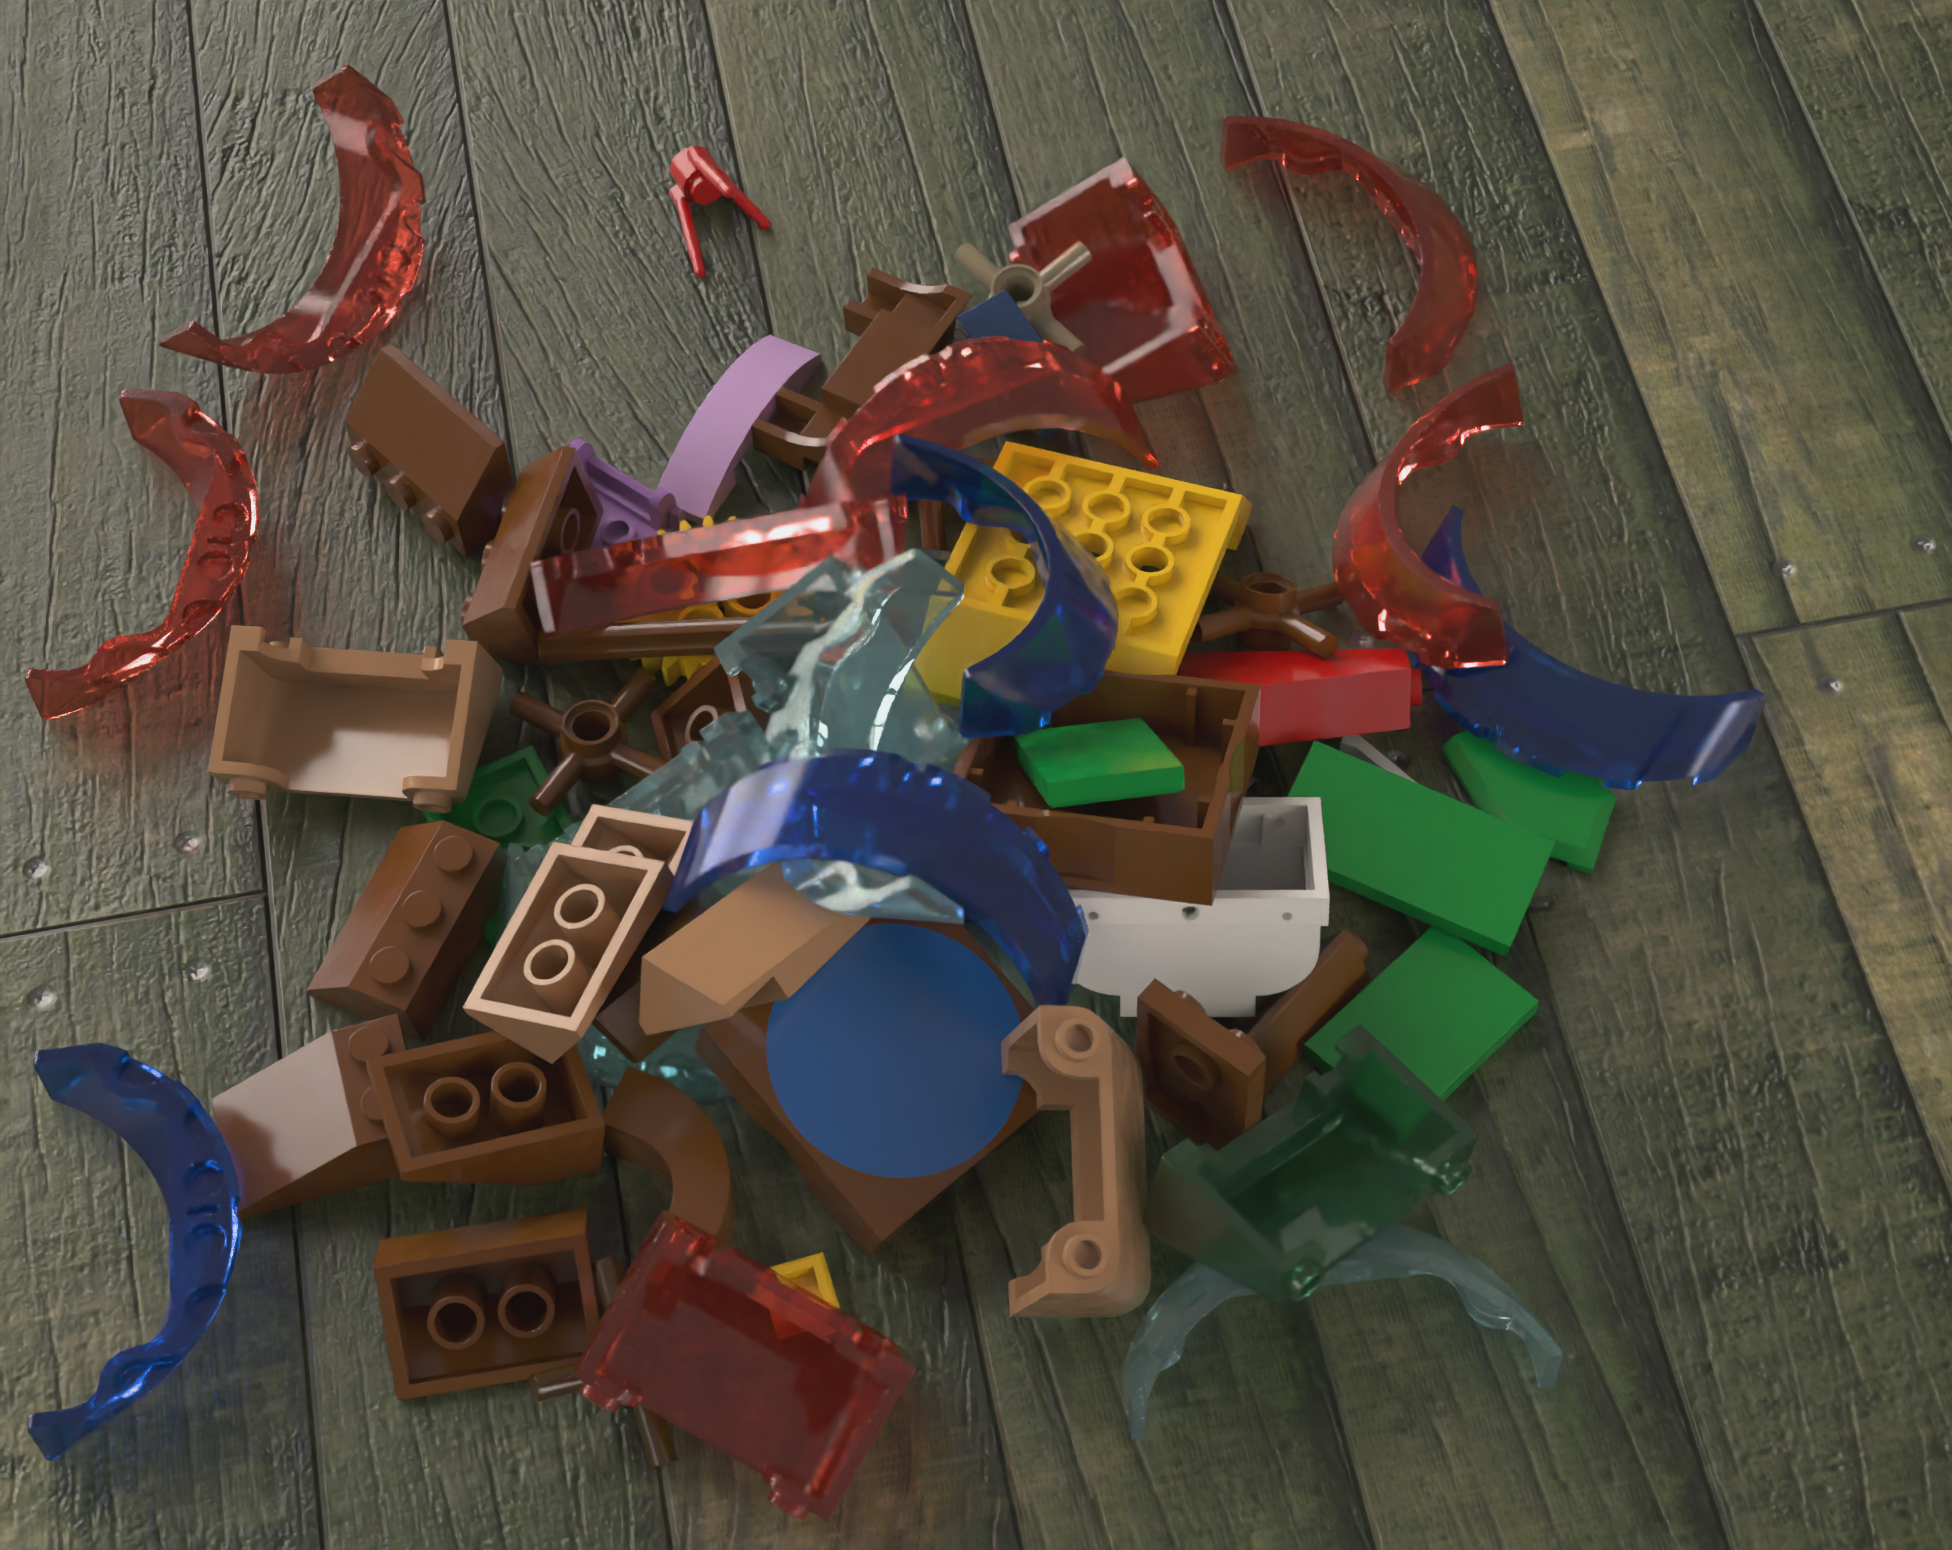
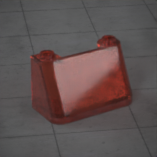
M1126 156L1007 226L1015 247L1013 251L1009 252L1013 265H1027L1040 272L1077 241L1083 243L1091 253V261L1050 293L1053 317L1086 345V352L1079 361L1073 357L1062 363L1065 376L1058 379L1065 398L1074 410L1083 407L1089 414H1095L1219 384L1238 373L1235 359L1178 227L1164 204Z
M662 1209L576 1365L574 1377L584 1382L579 1392L598 1406L617 1413L621 1404L634 1408L640 1404L761 1473L762 1479L773 1488L767 1497L768 1500L784 1512L800 1520H805L808 1513L811 1512L828 1521L913 1376L916 1367L907 1351L885 1334L688 1220Z

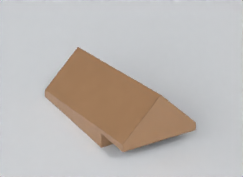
M592 804L571 845L558 842L552 843L463 1006L465 1012L549 1063L555 1062L582 1039L707 834L708 829L704 823Z
M825 823L642 957L639 1025L646 1035L730 1018L739 1009L789 999L909 882L911 877L903 866Z

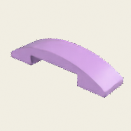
M768 335L748 348L722 375L687 426L658 485V488H663L674 495L677 506L685 510L686 519L702 525L705 516L713 518L736 485L734 468L753 443L751 425L757 418L766 422L769 420L777 408L776 394L782 386L797 393L801 392L820 365L821 354Z

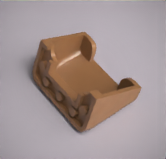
M231 625L208 768L209 774L229 785L228 793L230 795L245 799L262 800L266 799L267 791L412 801L414 808L432 813L451 812L452 804L466 801L497 704L502 678V668L478 641L446 639L444 654L437 647L424 646L422 655L311 647L303 638L290 637L289 643L273 641L268 644L264 642L266 630L263 627Z
M1040 1005L1001 1041L1002 1075H1018L1029 1082L1037 1094V1110H1070L1074 1222L1067 1224L1054 1233L1049 1243L1041 1247L1042 1260L1035 1271L1027 1276L1014 1278L1008 1282L1009 1317L1111 1318L1125 1315L1143 1303L1149 1293L1151 1282L1143 1078L1140 1060L1133 1049L1101 1017L1091 1010L1077 1006Z

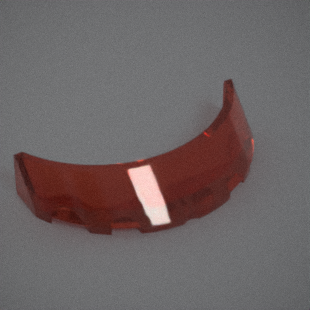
M344 64L319 79L312 89L327 122L336 152L340 180V207L332 248L319 276L311 288L284 315L256 331L220 340L199 323L191 321L165 334L159 344L160 347L248 372L265 374L296 373L316 369L346 357L374 339L400 309L401 297L409 292L413 286L423 255L425 239L420 236L421 205L426 203L422 174L414 168L410 151L399 127L404 121L394 102L352 66Z
M1258 116L1224 117L1221 123L1220 163L1226 171L1254 161L1271 159L1280 162L1288 170L1297 174L1312 175L1330 170L1342 171L1352 175L1360 182L1421 262L1420 281L1414 302L1398 330L1387 342L1383 384L1392 393L1440 373L1454 357V349L1462 339L1470 320L1473 318L1478 289L1477 266L1471 243L1461 222L1448 209L1445 201L1431 187L1409 171L1331 132L1314 126L1277 118Z
M1006 335L973 338L950 344L938 354H924L901 366L873 386L874 395L859 408L848 422L842 417L825 441L827 451L814 474L807 495L805 496L801 493L795 519L808 568L834 599L845 594L850 575L862 547L876 524L894 501L932 467L962 449L980 441L1027 429H1070L1090 433L1121 446L1129 451L1148 471L1160 468L1161 464L1128 395L1110 375L1093 362L1073 353L1063 345L1043 339L1042 343L1010 340Z
M1506 364L1469 381L1426 411L1361 481L1345 504L1334 531L1335 546L1332 550V566L1342 601H1346L1348 606L1357 615L1359 625L1376 640H1389L1418 653L1420 662L1442 669L1505 665L1508 663L1509 649L1499 602L1463 589L1444 579L1426 566L1407 544L1397 519L1401 485L1410 473L1419 468L1444 463L1454 458L1461 451L1466 438L1472 434L1489 429L1516 427L1523 424L1524 412L1514 364Z
M123 388L119 397V403L133 440L160 457L176 473L188 490L198 514L196 527L169 613L165 620L151 631L143 634L118 635L106 640L97 648L91 660L79 668L70 670L29 668L25 677V683L41 718L44 720L67 715L109 697L181 648L204 629L222 610L237 589L251 561L250 552L257 541L260 511L258 490L246 455L233 434H228L217 422L203 413L199 403L179 392Z
M906 494L882 498L880 496L864 497L839 503L831 502L755 515L676 532L626 540L604 547L570 552L532 562L530 570L543 633L545 637L557 636L666 611L788 589L865 579L900 578L903 572L908 516Z

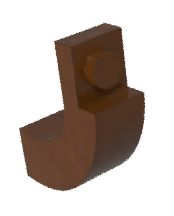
M628 1066L602 1113L605 1123L603 1143L607 1154L650 1170L664 1180L673 1192L668 1214L635 1275L642 1305L668 1315L678 1294L686 1296L693 1288L700 1271L701 1258L720 1266L724 1265L734 1236L736 1201L726 1150L714 1123L694 1099L670 1082Z

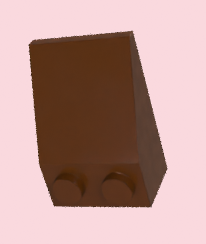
M397 1013L330 1031L212 1098L234 1215L237 1220L400 1176L366 1068V1059L410 1050Z
M491 1031L366 1059L368 1075L398 1171L403 1181L538 1185L598 1171L601 1168L605 1123L576 1044L551 1064L500 1033Z

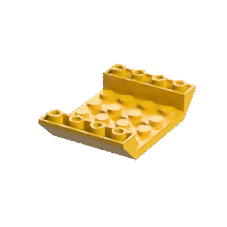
M1006 441L930 597L909 683V695L981 713L982 703L1002 656L1089 665L1127 674L1176 675L1227 548L1237 550L1251 515L1253 503L1240 494ZM1024 538H1034L1040 541L1034 544L1020 543ZM1083 552H1094L1099 554L1100 556L1095 558H1084L1080 555ZM1143 566H1153L1161 569V571L1144 572L1140 569Z

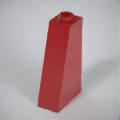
M1404 648L1335 650L1328 658H1322L1310 650L1184 653L1177 671V676L1261 685L1259 747L1410 728V707H1420L1422 700L1420 669H1411Z

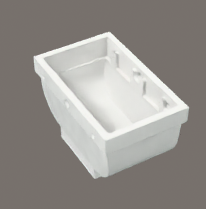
M1245 797L1212 906L1052 886V926H1059V956L1067 974L1078 984L1089 990L1120 996V1017H1137V997L1154 979H1157L1174 992L1181 990L1193 996L1202 1005L1209 1017H1255L1256 996L1271 995L1296 986L1312 972L1319 957L1321 926H1328L1330 902L1320 797Z

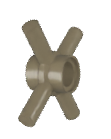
M1077 241L1040 272L1023 264L1009 265L1000 270L969 242L964 243L957 249L954 260L990 291L988 299L1006 290L1015 303L1026 301L1017 304V306L1043 340L1071 364L1076 363L1083 357L1086 352V345L1049 313L1051 309L1050 293L1092 260L1091 253L1083 243ZM952 346V348L949 350V354H950L951 357H952L953 346Z

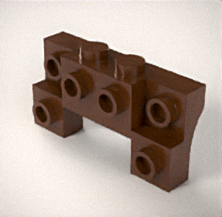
M872 268L867 274L868 294L861 304L848 300L843 306L845 330L860 336V338L821 388L823 404L782 386L776 394L778 412L770 423L757 418L751 425L754 450L804 472L812 461L839 472L838 460L841 453L873 454L876 449L887 452L900 433L907 434L910 431L906 382L914 378H927L930 380L932 394H936L943 386L949 368L945 356L954 343L956 318L973 308V294L949 284L939 286L914 284Z

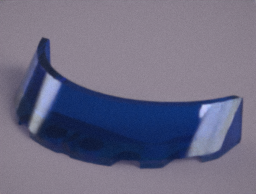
M896 434L893 437L889 486L892 500H936L946 502L952 505L960 517L969 523L979 526L1005 527L1017 531L1030 544L1045 589L1042 602L1027 626L999 651L963 671L958 728L961 737L968 739L1023 735L1046 726L1050 723L1052 712L1061 708L1078 695L1089 694L1096 687L1104 675L1105 664L1112 650L1115 649L1118 632V608L1116 597L1109 588L1110 581L1094 555L1079 539L1003 474L985 463L952 448L920 438Z
M1452 505L1410 573L1402 605L1404 606V621L1408 636L1406 649L1414 668H1422L1425 675L1436 688L1434 699L1467 731L1477 738L1490 741L1497 747L1500 753L1541 772L1560 777L1568 770L1583 775L1603 778L1604 788L1635 790L1642 782L1691 778V785H1696L1714 780L1749 746L1768 695L1758 689L1709 696L1670 695L1634 689L1594 677L1569 666L1547 654L1519 634L1496 612L1477 586L1466 562L1462 546L1461 522L1464 511Z
M832 748L829 755L805 757L790 760L788 755L760 765L755 773L733 784L717 797L714 796L693 821L663 910L678 913L691 898L714 882L738 871L766 863L814 859L840 861L870 867L919 885L952 904L972 919L1010 958L1025 980L1038 1007L1040 1005L1068 1006L1077 983L1089 933L1081 904L1077 907L1075 906L1063 880L1049 861L1051 852L1029 825L1026 829L1022 830L1008 816L990 804L991 794L970 781L930 763L914 764L899 754L856 748Z
M100 1042L34 1052L33 1066L51 1100L78 1109L107 1125L137 1152L151 1171L161 1190L169 1214L170 1293L155 1337L148 1343L120 1351L112 1357L101 1371L96 1393L91 1398L75 1407L34 1413L27 1416V1431L45 1459L49 1461L70 1451L142 1399L159 1385L188 1355L206 1331L227 1291L234 1271L241 1236V1222L237 1216L241 1193L235 1165L222 1133H220L212 1118L202 1107L200 1100L178 1079L172 1080L159 1070L131 1058L128 1051Z

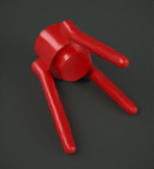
M691 146L683 149L673 158L670 165V174L677 184L670 189L669 195L677 206L696 277L703 278L706 270L689 205L691 201L707 205L716 201L723 194L726 198H731L762 229H770L772 223L731 181L724 170H720L707 149L701 146Z

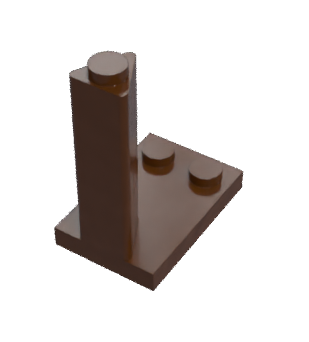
M1340 929L1335 934L1321 940L1319 957L1312 972L1296 986L1269 995L1256 1009L1255 1017H1249L1238 1030L1231 1029L1229 1031L1206 1014L1202 1005L1190 994L1181 990L1174 992L1157 979H1154L1137 997L1136 1055L1140 1060L1142 1069L1144 1105L1242 1174L1258 1156L1263 1098L1303 1055L1304 1044L1341 1011L1370 981L1369 974L1363 963L1369 956L1366 945L1359 937L1345 929Z

